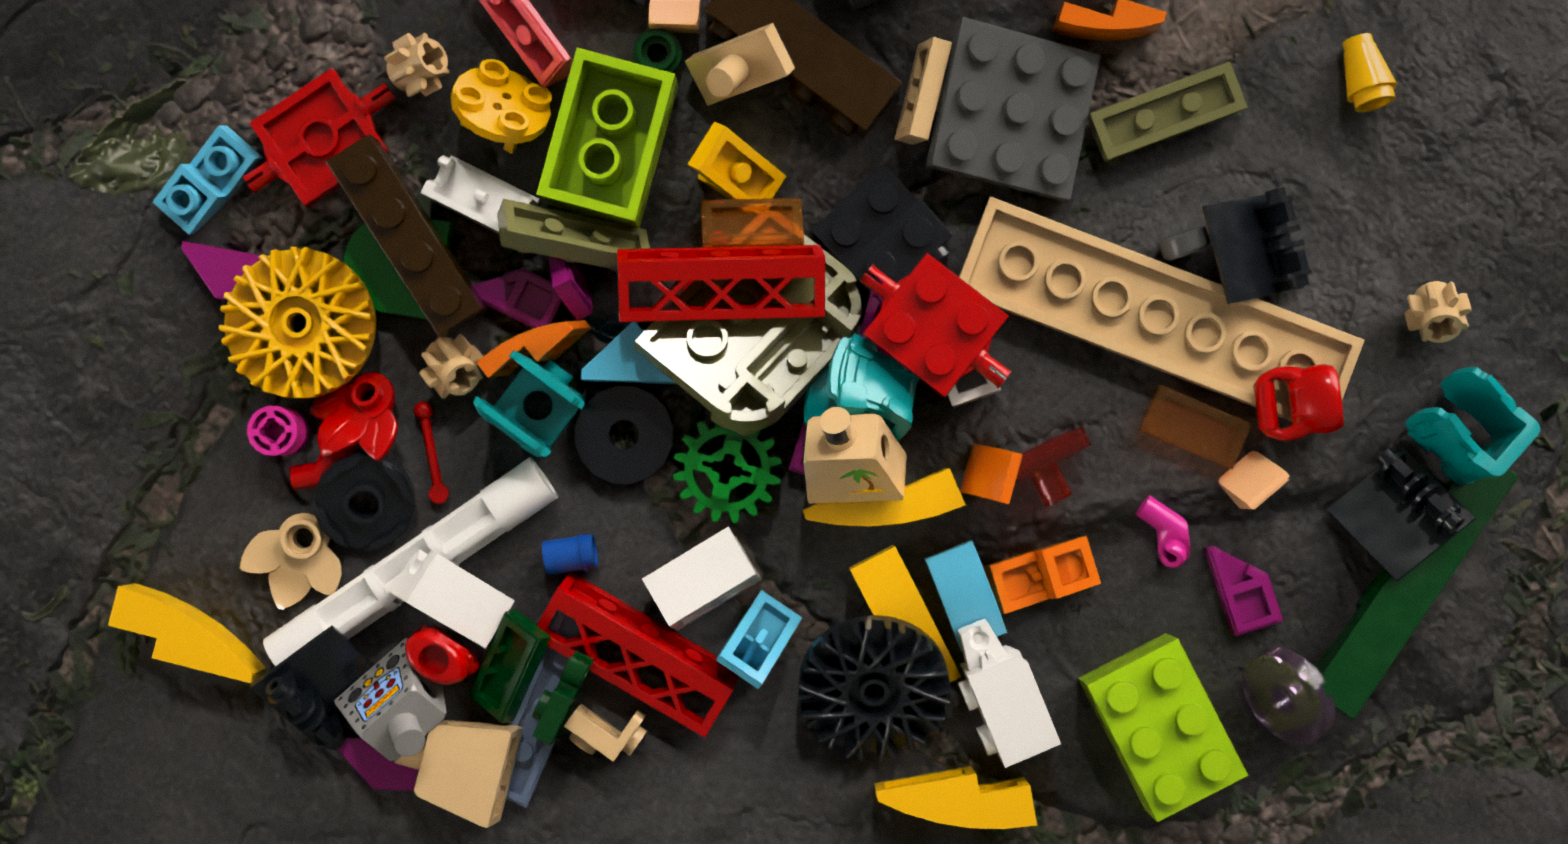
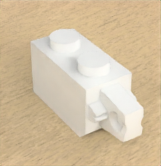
M986 619L978 620L960 628L958 635L965 662L961 663L960 666L966 680L959 682L958 686L969 711L978 708L984 725L976 729L987 755L990 756L997 753L1004 767L1007 768L1061 745L1027 660L1022 658L1020 651L1007 645L1002 646Z

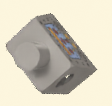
M407 637L334 700L336 706L355 732L389 761H396L401 756H413L419 753L425 746V735L437 726L447 713L443 685L423 678L408 662L405 651Z

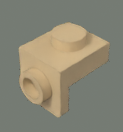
M583 704L577 707L564 725L565 728L572 732L569 739L576 746L591 755L598 750L613 762L621 750L630 756L647 732L646 729L640 726L646 716L640 709H637L623 731L620 732Z

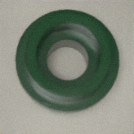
M649 29L636 39L633 45L632 56L634 63L674 73L680 66L682 49L678 39L671 32L665 29ZM662 47L667 51V56L662 62L655 63L648 58L649 52L653 48Z

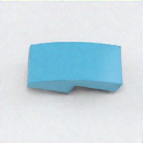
M219 125L191 163L179 165L153 200V203L189 235L195 234L235 194L245 182L243 175L254 170L263 160V157L227 125Z
M972 540L924 559L960 651H962L958 630L978 620L986 619L997 637L1007 633L994 594Z

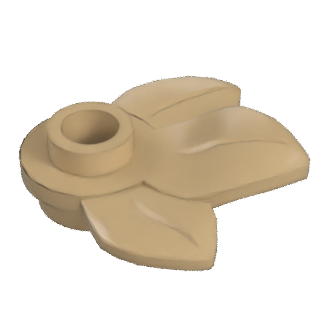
M299 513L289 517L283 522L279 530H268L258 533L244 550L240 563L242 571L259 574L269 573L270 590L278 609H285L300 602L310 592L312 587L316 591L330 596L336 592L342 576L340 560L328 547L330 537L321 530L315 515L310 513ZM302 528L308 529L313 535V541L309 547H304L297 541V533Z

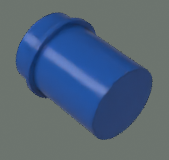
M582 532L579 533V536L542 542L543 562L547 575L581 570L588 572L589 569L598 568V552L593 533L584 535Z

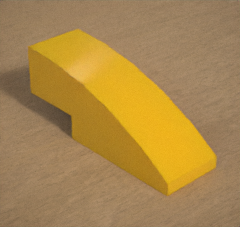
M944 468L905 485L904 500L816 503L802 509L806 520L832 525L871 527L903 524L935 517L966 504L950 468Z
M894 545L849 567L873 615L895 617L923 630L940 648L947 664L949 681L952 682L961 677Z
M137 583L118 586L108 626L157 638L152 654L153 659L247 683H252L265 674L266 667L243 642L222 624L196 607L167 593Z
M972 766L874 783L878 802L905 814L935 823L977 829H1010L1037 826L1031 787L1024 777L978 785L976 772Z

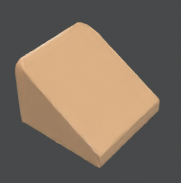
M650 0L649 29H665L672 33H700L701 0Z
M1251 451L1219 478L1218 483L1239 508L1255 510L1289 481L1288 478L1290 476L1285 470L1259 452Z

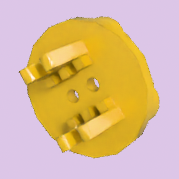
M496 59L483 60L479 68H473L458 77L452 88V110L460 120V125L470 129L476 135L494 142L504 143L503 149L511 154L515 152L519 143L530 142L543 134L551 116L550 103L552 94L549 89L543 88L541 84L533 83L526 76L509 70L503 62Z

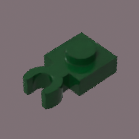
M576 650L574 655L570 656L557 687L553 692L544 690L532 714L533 718L539 720L532 735L533 737L551 745L559 736L593 664V658Z

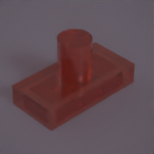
M1075 427L1021 453L1023 455L1016 481L1030 475L1045 507L1060 502L1072 495L1057 461L1091 445L1084 428Z

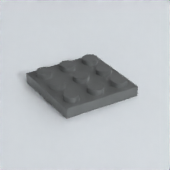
M961 17L957 19L926 167L1062 202L1071 200L1101 55L970 18Z

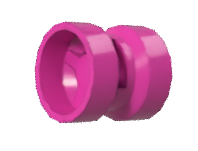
M269 405L260 408L251 416L247 426V435L250 444L255 450L264 455L290 456L298 453L305 447L309 440L310 427L305 416L298 410Z

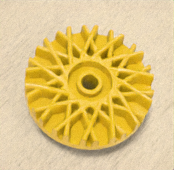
M290 247V250L284 251L274 249L270 251L268 256L264 254L258 256L260 260L254 265L243 266L242 271L244 274L242 276L236 275L233 278L237 283L232 292L224 293V298L228 302L227 305H222L220 311L225 313L224 325H219V330L225 333V337L221 339V342L228 347L231 353L228 360L238 366L236 371L239 374L245 375L251 381V385L262 388L264 392L294 399L315 398L341 388L361 370L374 344L376 313L373 300L366 285L352 268L327 253L307 247L303 249ZM302 314L306 319V326L301 332L296 333L294 323L296 318Z

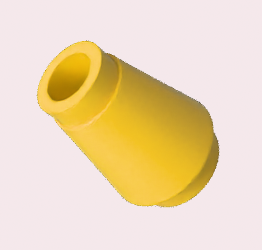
M1359 34L1345 40L1342 43V47L1344 50L1347 101L1354 103L1357 112L1376 110L1392 103L1396 99L1394 89L1398 84L1376 43L1373 41L1372 34Z

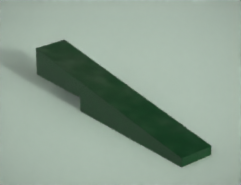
M1508 469L1501 476L1486 477L1464 486L1458 485L1449 479L1444 487L1476 517V520L1398 582L1382 568L1356 602L1360 608L1306 677L1302 685L1341 715L1354 720L1519 475Z

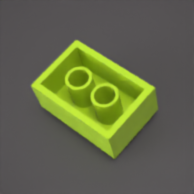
M577 47L536 195L546 204L640 228L678 90L676 75Z
M1165 633L1078 678L1145 811L1157 822L1249 776L1178 638Z

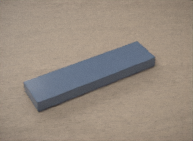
M558 610L549 629L566 639L581 636L576 620ZM548 646L514 721L508 722V725L524 728L506 799L525 808L529 805L557 740L556 738L549 745L532 736L539 720L532 717V714L544 690L553 692L557 687L562 672L569 658Z

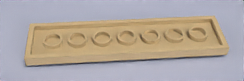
M991 196L987 201L959 274L962 280L1005 312L1253 407H1256L1253 384L1258 377L1275 367L1284 366L1304 369L1318 364L1333 366L1338 373L1341 398L1343 399L1365 341L1362 338L1257 298L1227 305L1221 284ZM1274 380L1278 416L1292 421L1287 382Z

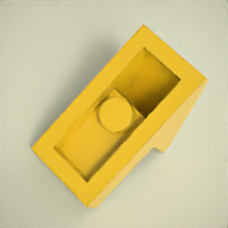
M717 122L712 124L687 164L698 172L697 177L700 181L756 216H759L767 208L786 178L785 174L729 128Z

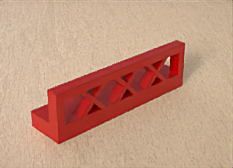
M820 245L617 249L619 322L825 317V255ZM769 278H780L774 285H771L766 280ZM793 278H813V303L792 304L780 291ZM729 279L722 287L715 281ZM741 279H755L767 290L754 305H740L728 293ZM690 280H703L716 292L703 306H689L677 295ZM651 281L664 293L652 307L629 308V282ZM663 281L676 282L670 288ZM773 298H775V299H776L778 302H780L781 304H768V303H769ZM721 299H724L729 304L715 306ZM670 300L677 305L675 307H664Z
M570 572L558 586L537 624L538 627L551 636L548 647L567 658L573 656L576 650L593 658L594 661L589 671L704 738L733 692L740 677L717 662V656L573 572ZM558 610L576 620L581 636L566 639L548 628ZM609 639L618 644L624 661L609 664L600 659L594 642ZM654 665L664 672L668 686L652 689L643 684L638 668ZM697 690L714 700L705 718L685 708L681 693Z

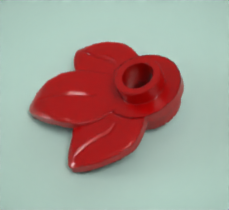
M376 372L365 373L354 379L351 384H345L334 392L316 398L310 408V413L316 418L323 420L319 427L317 440L320 453L324 458H330L342 453L357 443L376 461L382 460L388 453L397 435L398 422L392 413L395 405V388L387 377ZM375 389L373 397L363 401L365 395Z

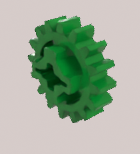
M700 421L697 423L701 435L697 439L684 435L682 438L685 444L690 447L688 453H675L674 455L675 460L685 464L684 471L673 474L674 480H686L688 485L680 494L681 499L694 496L698 500L693 510L696 514H699L706 507L711 508L713 522H718L722 512H729L732 522L738 523L740 517L739 510L744 508L753 517L756 516L758 511L754 502L759 498L764 502L770 503L773 498L765 490L767 484L777 485L781 481L777 476L770 474V467L781 464V458L768 457L767 451L775 444L773 438L760 442L757 437L761 430L751 436H742L716 424V428L709 429L706 424ZM726 435L723 448L712 455L698 453L703 445L711 439ZM744 439L756 449L762 468L751 466L742 454ZM727 454L735 456L734 464L742 467L744 471L751 472L752 475L750 477L740 475V477L732 476L729 483H723L720 481L721 473L714 471L712 467L705 466L704 463L706 461L711 463L716 461L723 462ZM694 470L707 474L713 484L711 498L698 486ZM744 482L757 485L748 497L729 503L731 492L737 486Z

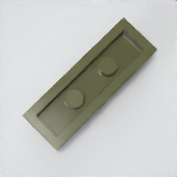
M1229 61L1092 112L1088 115V121L1103 161L1106 163L1243 112L1248 107Z
M508 199L502 200L497 213L501 246L521 253L531 252L560 258L570 263L579 262L618 272L617 249L650 248L647 231L642 228Z

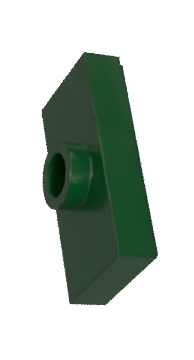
M518 610L505 611L468 696L502 724L514 721L551 636Z

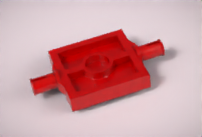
M333 68L329 69L249 122L263 143L267 161L248 174L243 175L245 182L249 183L247 185L256 194L277 178H281L291 185L304 206L307 208L312 207L342 187L325 161L368 134L381 142L388 155L391 154L376 131L372 115L397 99L385 82L360 99L349 91L337 71Z
M926 253L911 274L897 283L880 271L874 264L868 269V274L865 273L860 280L861 283H864L884 299L880 313L864 331L863 336L945 399L957 382L973 372L974 369L997 386L998 389L1004 383V379L1006 380L1012 372L988 354L992 338L1006 322L1009 315L930 254Z

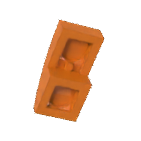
M1117 0L1110 9L1109 15L1064 2L1056 16L1052 33L1098 41L1139 38L1154 34L1163 24L1167 12L1129 0Z
M586 320L552 323L536 327L503 342L476 363L488 378L508 376L520 366L509 356L513 351L519 352L526 357L532 355L536 362L548 361L549 359L556 360L591 327Z
M972 444L960 492L1009 504L1023 454Z
M1087 536L1053 544L983 566L1001 614H1006L1048 599H1058L1101 584Z

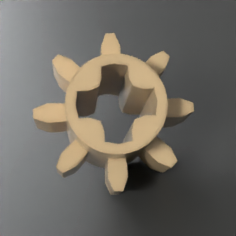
M407 33L392 42L395 51L386 55L385 60L388 62L387 73L389 79L398 89L406 91L408 97L420 91L426 97L442 88L439 79L449 74V69H447L448 58L444 48L436 40L428 38L426 33L416 38Z
M1440 281L1429 282L1419 287L1414 295H1408L1407 299L1410 309L1404 312L1409 331L1419 329L1423 342L1427 340L1435 343L1447 342L1457 337L1462 329L1469 327L1465 315L1472 312L1467 293L1457 294L1454 282H1449L1448 284Z
M459 334L455 340L449 337H439L421 354L428 367L422 369L419 374L429 388L433 387L441 398L445 399L449 393L456 396H464L473 390L479 380L483 378L476 363L483 355L462 334Z

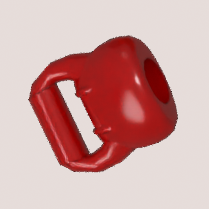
M1318 364L1305 369L1293 366L1275 367L1260 375L1253 384L1258 427L1269 438L1282 441L1297 440L1312 433H1332L1341 429L1344 425L1338 373L1336 368L1331 365ZM1274 380L1286 381L1288 385L1287 392L1289 393L1292 412L1290 414L1292 425L1283 429L1279 427Z
M426 624L419 626L405 643L406 658L412 668L423 678L433 683L449 686L462 682L467 675H472L479 670L478 656L475 651L438 626H427Z

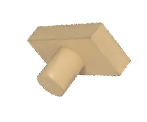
M773 23L695 53L685 61L707 106L786 77L795 69Z
M932 37L918 44L894 140L914 145L929 139L934 114L938 110L943 78L952 42Z

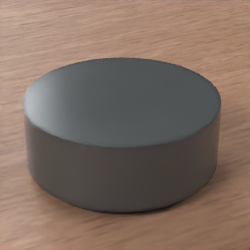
M1201 225L1159 241L1158 246L1163 259L1170 261L1208 247L1211 240L1206 226Z

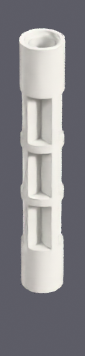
M529 457L482 489L478 495L434 525H430L422 530L421 534L377 564L365 569L361 575L264 638L263 645L270 660L277 666L331 625L347 639H350L389 611H394L401 606V603L404 601L389 592L388 589L392 582H396L407 562L416 551L421 550L429 554L432 550L459 566L462 561L503 533L511 531L515 526L556 500L558 495L537 463Z

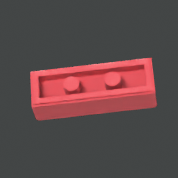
M479 0L543 88L562 81L569 75L571 57L529 0Z

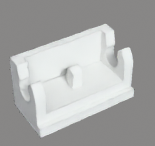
M442 155L438 159L437 164L440 166L436 178L434 181L431 179L426 180L420 192L429 200L499 234L497 213L503 199L538 206L541 201L539 198L452 155L450 158Z
M729 527L642 578L667 624L676 631L762 580L739 540L734 536Z
M421 550L416 551L407 562L396 582H392L388 589L389 592L485 649L497 631L505 611H509L515 601L432 550L429 554Z

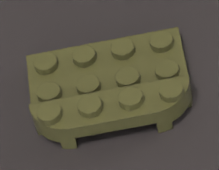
M768 206L728 247L817 244ZM822 249L825 255V317L653 321L635 340V350L711 411V420L723 428L733 430L742 436H751L777 422L828 369L833 352L839 341L843 337L850 338L853 333L857 332L862 310L860 294L856 287L857 279L849 269ZM769 278L766 280L771 285H774L780 278ZM793 278L780 293L792 304L813 303V278ZM729 279L715 281L722 287ZM741 279L728 293L740 305H754L767 290L755 279ZM694 280L679 297L689 306H703L716 292L703 280ZM773 298L768 304L781 303L778 302L775 298ZM721 299L715 306L729 304L724 299ZM672 302L668 307H675L677 305Z

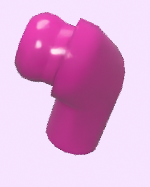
M1148 495L1139 506L1135 515L1156 529L1157 548L1161 563L1168 568L1181 567L1189 558L1191 550L1187 521L1157 499Z

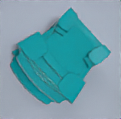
M853 333L850 338L843 337L839 341L833 352L828 369L807 390L804 402V423L807 425L808 419L814 416H821L832 407H841L846 409L850 415L876 414L881 416L897 441H899L912 427V408L919 379L894 359L878 352V347L871 341Z
M513 351L509 356L523 368L495 405H491L484 399L476 396L473 403L479 415L485 421L496 426L520 444V447L525 451L533 454L535 457H547L551 453L550 448L580 409L582 410L587 398L568 385L574 377L549 359L545 366H543L532 357L528 358L519 352ZM536 391L547 393L553 403L551 413L542 420L530 418L525 410L527 397Z
M1466 367L1451 372L1440 383V387L1445 393L1444 397L1461 411L1465 410L1491 436L1482 448L1470 437L1472 433L1455 413H1448L1440 407L1421 409L1411 415L1404 423L1409 431L1407 434L1426 453L1431 450L1442 460L1439 463L1442 466L1441 471L1453 482L1461 486L1471 484L1476 480L1486 477L1493 478L1503 475L1540 433L1539 423L1521 407H1516L1513 398L1506 393V390L1497 380L1478 367Z

